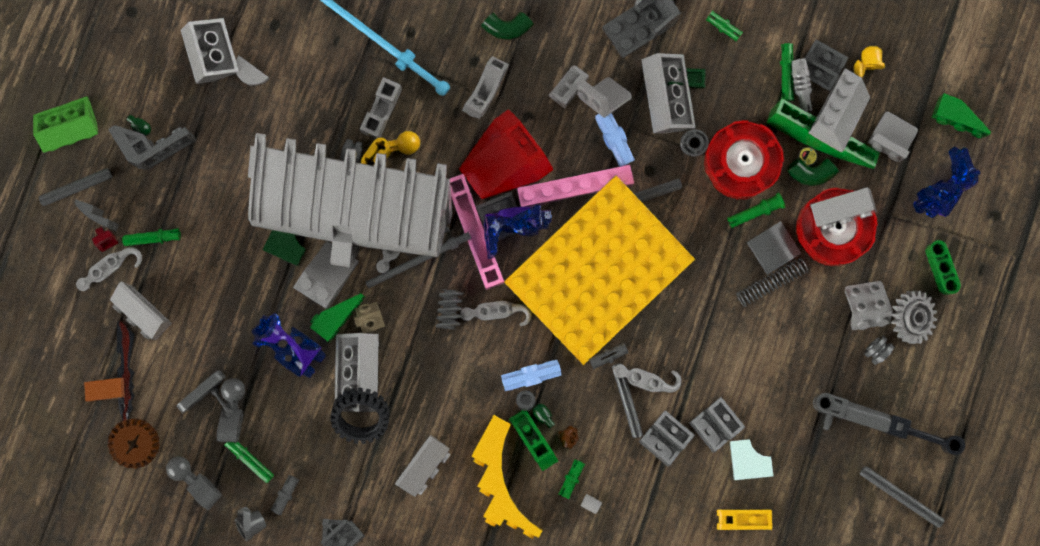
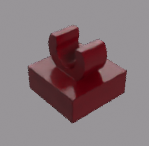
M102 226L95 230L97 236L92 238V241L101 252L119 244L116 236L110 230L104 231Z

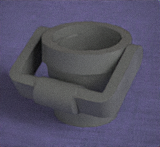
M242 507L238 510L235 523L237 530L245 541L252 539L253 536L266 528L265 520L258 510L251 512L247 507Z

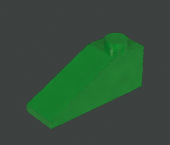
M360 293L321 312L320 315L316 314L310 321L312 324L310 328L326 341L331 342L354 313L355 308L365 299V296Z
M522 410L509 419L542 472L558 462L554 452L527 411Z

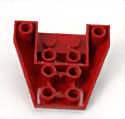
M509 109L492 121L459 168L481 200L538 182L554 170L542 149L521 121Z

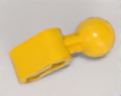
M405 131L396 140L387 141L384 138H377L362 157L361 163L368 164L369 161L375 163L377 153L386 154V160L393 151H400L403 154L411 155L420 147L419 136L412 131ZM379 146H385V150H379Z

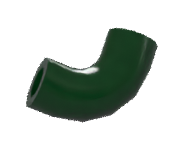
M493 12L484 20L481 27L498 39L511 40L525 34L534 23L523 12H519L511 21H503Z
M797 158L786 169L792 178L808 186L822 185L840 172L827 158L817 167H809L801 158Z

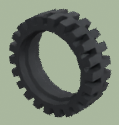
M351 388L350 392L346 390L343 392V395H338L334 401L331 411L332 428H335L336 434L340 433L339 437L342 439L346 436V441L348 442L351 439L354 440L355 444H358L359 440L362 444H366L367 440L369 443L374 442V438L378 440L387 430L390 414L388 403L384 401L381 395L378 397L377 392L374 391L371 394V389H366V392H363V388H358V391L355 388ZM349 405H367L378 413L379 421L370 427H355L342 418L341 411Z

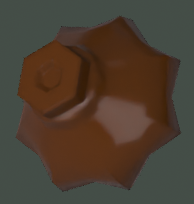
M568 426L565 430L559 431L558 439L561 440L563 447L570 450L576 445L579 439L577 428Z

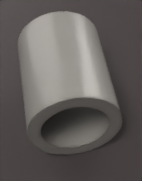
M586 494L580 506L596 514L602 502Z

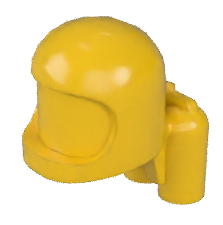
M877 46L866 47L862 51L861 62L857 60L854 64V74L863 78L865 70L884 69L885 63H882L883 53L881 48Z

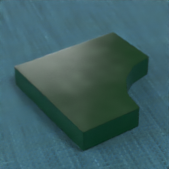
M272 230L262 250L298 266L306 249L298 243L295 234Z

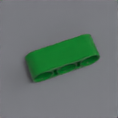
M938 240L928 244L925 252L939 291L943 295L957 293L960 290L961 284L946 243ZM934 245L938 246L940 249V253L938 255L935 254L933 251ZM941 263H943L946 266L945 273H943L939 268ZM947 281L953 285L951 291L946 288Z

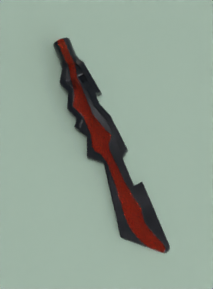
M118 321L117 353H121V366L117 369L118 378H124L125 393L124 398H118L119 413L123 421L129 419L130 413L133 410L132 401L135 397L133 393L135 386L132 383L135 372L129 368L135 334L121 321Z

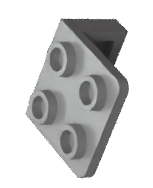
M609 77L594 87L583 79L577 83L580 100L604 118L632 98L629 91Z
M885 112L867 144L871 145L876 151L885 153L890 159L901 162L909 154L907 150L915 138L918 129L892 113Z
M881 281L845 287V294L852 311L850 324L852 330H864L870 327H883L890 324L893 310Z

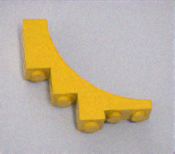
M493 415L472 454V457L475 458L473 462L482 467L485 464L488 465L477 486L481 488L479 492L488 497L491 494L494 495L483 517L486 518V523L494 527L496 524L501 526L505 519L508 526L514 529L517 527L523 529V534L532 539L534 536L539 538L542 529L531 523L518 510L510 498L504 483L502 450L511 424Z

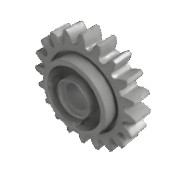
M906 291V294H901V299H896L898 306L892 307L896 311L891 314L892 317H895L891 324H896L893 331L898 332L897 337L902 338L903 342L910 344L922 343V340H928L927 335H932L930 329L936 328L933 321H937V318L933 315L937 311L932 310L935 303H930L931 297H926V293Z

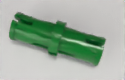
M713 10L709 14L710 16L706 18V21L717 27L720 33L724 32L735 42L739 39L738 36H741L743 31L730 24L728 19H723Z
M574 459L568 474L564 477L566 479L558 493L559 495L570 499L576 483L578 484L580 481L578 479L586 465L585 463Z

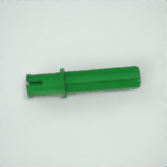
M179 228L170 230L159 229V231L124 235L122 242L124 246L157 242L164 244L167 241L181 240V237H179L181 232Z
M239 442L225 443L224 446L236 456V459H240L265 483H268L274 477L273 473L247 451V447L244 448Z

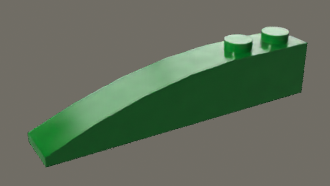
M782 98L771 109L766 122L768 125L816 150L872 169L875 168L880 152L850 137L844 151L841 153L808 134L817 117Z

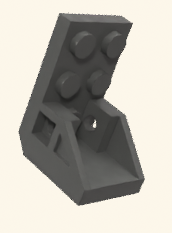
M637 0L632 8L602 26V29L623 59L673 27L681 13L672 0Z
M116 125L108 129L127 161L135 167L144 170L151 169L196 141L194 135L185 127L175 129L171 136L166 139L161 138L157 140L155 145L144 134Z

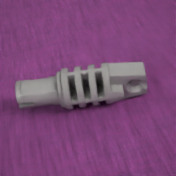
M804 58L792 61V77L800 109L807 112L812 111L810 100L812 88L808 66Z

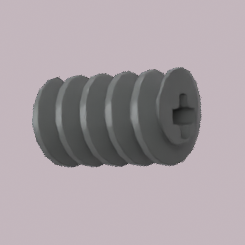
M442 289L445 292L440 293L439 297L444 300L438 301V304L443 306V308L437 309L442 315L436 318L442 323L436 324V327L457 330L455 326H459L461 323L455 321V319L461 318V315L457 314L456 311L462 310L457 304L463 302L458 296L464 293L456 290Z

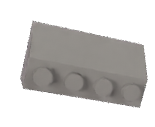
M657 53L641 59L653 133H672L695 129L684 55ZM668 82H681V83H683L684 85H678V84L675 83V84H672V85L667 86V83H668Z
M846 68L836 80L808 133L841 153L844 151L870 99V95L861 77Z
M336 334L335 399H337L338 395H343V392L346 390L350 392L351 388H355L356 391H358V388H363V392H366V389H371V394L374 391L378 393L379 334ZM362 404L349 405L342 410L344 412H376L373 408Z

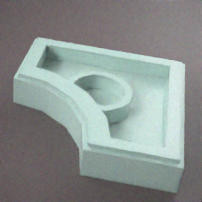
M750 439L730 441L734 480L773 476L771 457L762 456L757 453L752 447Z

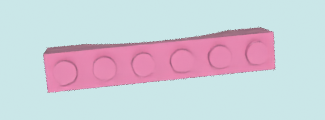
M626 165L517 188L520 207H537L571 197L597 193L615 175L628 188L632 187L634 181L631 167Z
M464 174L450 178L451 198L464 233L469 232L472 239L468 240L485 289L488 290L504 284Z

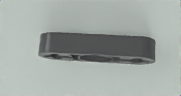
M220 370L216 371L180 401L176 407L184 414L210 393L213 388L224 381L226 377Z

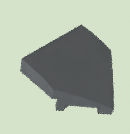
M323 519L321 541L323 546H355L365 537L353 521Z

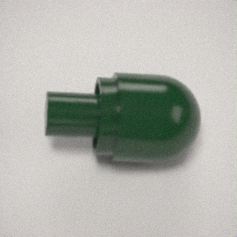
M132 115L127 117L126 120L131 124L133 131L145 136L150 134L151 126L140 117L135 118Z
M537 404L533 408V415L541 424L545 423L549 429L555 425L551 419L550 410L544 404Z

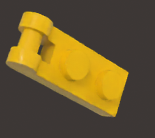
M717 509V516H719L718 530H772L771 509ZM727 516H732V523H727Z

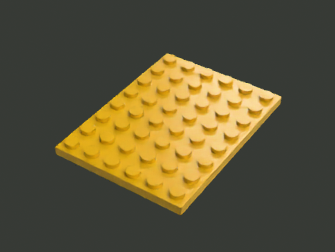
M615 175L504 282L584 365L589 361V358H592L687 268L695 258Z

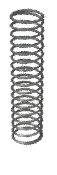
M798 258V261L795 260L794 263L791 262L790 265L782 267V270L779 269L778 272L775 271L774 274L771 273V276L767 275V279L764 277L763 281L759 280V283L755 282V285L751 284V287L747 286V289L744 288L743 291L740 290L739 292H737V297L741 304L744 307H747L745 300L741 296V292L745 295L746 300L751 305L749 298L745 294V290L749 293V296L752 299V301L755 302L753 296L749 292V288L752 290L755 298L757 300H759V298L753 290L752 285L756 288L759 296L763 298L761 292L757 288L756 283L759 284L763 294L766 296L767 294L761 286L760 281L763 282L767 292L770 294V290L765 284L764 279L767 280L771 290L774 292V288L769 282L768 277L771 278L775 288L778 290V286L773 280L772 275L775 276L779 286L782 287L781 282L776 276V272L779 274L783 284L786 285L785 280L780 274V270L783 272L787 282L790 283V280L785 274L783 268L787 270L789 277L792 281H794V278L789 272L787 266L791 268L794 277L798 279L797 274L793 270L791 264L795 266V269L800 277H802V275L797 266L795 265V262L798 263L804 275L809 272L807 265L801 258ZM801 261L804 263L807 271L804 269Z

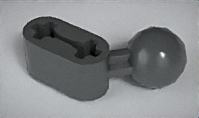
M230 378L222 384L221 395L227 401L226 406L228 409L233 411V416L226 417L225 410L222 408L217 429V441L238 443L243 421V410L238 409V401L245 395V386L239 379Z
M177 456L168 461L166 465L167 475L174 481H185L189 485L186 489L203 508L210 510L222 496L220 491L201 473L197 476L191 472V465L186 458Z

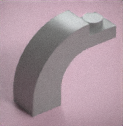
M492 56L487 62L473 94L465 103L462 111L471 117L478 119L481 116L483 117L504 78L509 64Z

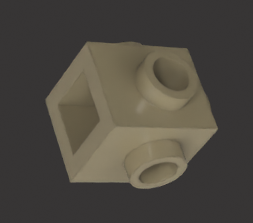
M377 302L363 304L355 308L357 316L354 317L357 328L361 327L362 333H371L385 327Z

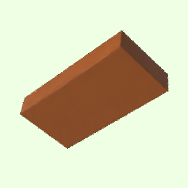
M124 378L84 382L86 402L125 397Z

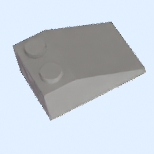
M328 241L306 267L293 287L326 309L330 308L359 263L355 259L351 268L331 265L332 244Z

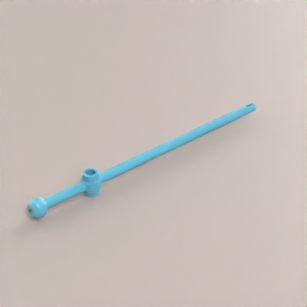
M320 0L396 57L398 61L395 65L400 70L404 71L406 68H410L433 85L438 95L445 96L448 93L450 85L445 81L437 80L413 61L416 56L412 51L407 49L405 52H400L333 0Z

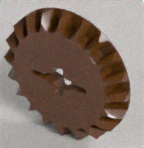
M131 418L123 420L112 429L108 437L109 454L120 466L134 469L144 467L158 453V434L151 424L142 419ZM137 435H139L136 442L138 448L134 447L128 453V450L130 448V443L128 441H133L134 439H136Z

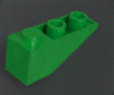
M945 93L938 97L931 117L941 125L949 124L960 132H970L976 138H985L991 134V131L961 99Z

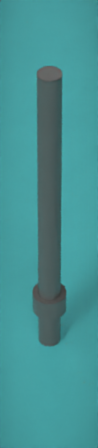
M467 232L456 238L448 239L446 243L442 244L440 254L449 249L454 250L460 244L472 239L470 233ZM419 255L366 281V285L368 288H371L433 257Z

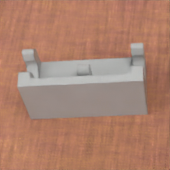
M572 66L549 94V97L565 109L578 93L577 83L582 79L587 82L589 75L577 66Z

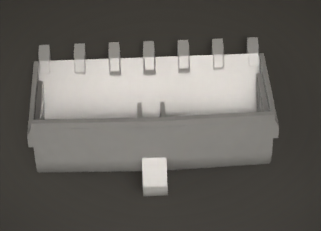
M256 133L254 146H250L248 177L251 178L248 218L254 227L332 242L331 265L351 268L358 256L360 247L438 257L443 243L446 224H450L452 218L450 179L446 178L447 165L438 163L435 175L417 173L416 159L410 158L406 160L405 170L387 168L386 154L380 153L376 154L375 165L356 163V149L350 148L346 149L345 160L326 158V144L317 143L315 155L296 152V139L287 138L285 150L266 147V134Z

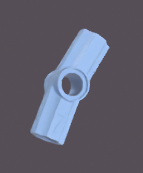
M612 113L605 118L597 114L595 120L603 133L604 142L608 149L612 151L619 167L634 161L635 159L627 144L625 132L618 126Z
M552 360L501 375L505 391H510L522 386L536 385L544 380L561 376V369L558 361Z

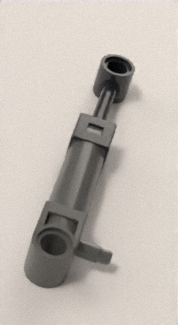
M829 393L817 394L813 399L812 404L815 410L826 414L823 427L825 430H829L833 418L836 417L882 431L885 434L900 439H906L907 435H911L939 444L946 454L959 455L965 449V442L959 436L948 435L942 438L910 427L911 420L896 415H889ZM823 397L828 401L826 408L820 405V400ZM952 440L956 442L954 450H951L949 446Z

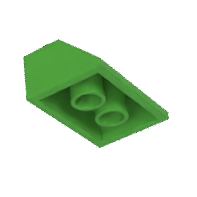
M88 96L33 115V135L43 153L55 151L59 147L72 145L79 140L89 139L98 134L97 121Z

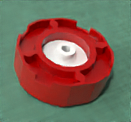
M748 120L735 121L719 130L709 142L704 156L705 172L715 189L727 197L741 200L754 198L772 187L780 176L784 162L783 149L773 132L762 124L748 122Z
M841 188L826 189L807 202L798 215L796 231L799 243L808 255L818 263L828 266L849 264L868 252L875 242L876 226H878L875 212L872 213V216L861 219L860 216L852 218L853 221L849 223H834V227L825 230L822 227L818 228L816 226L810 204L853 192V190Z

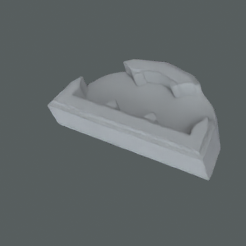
M238 55L236 63L239 72L236 74L243 83L249 86L264 84L270 79Z

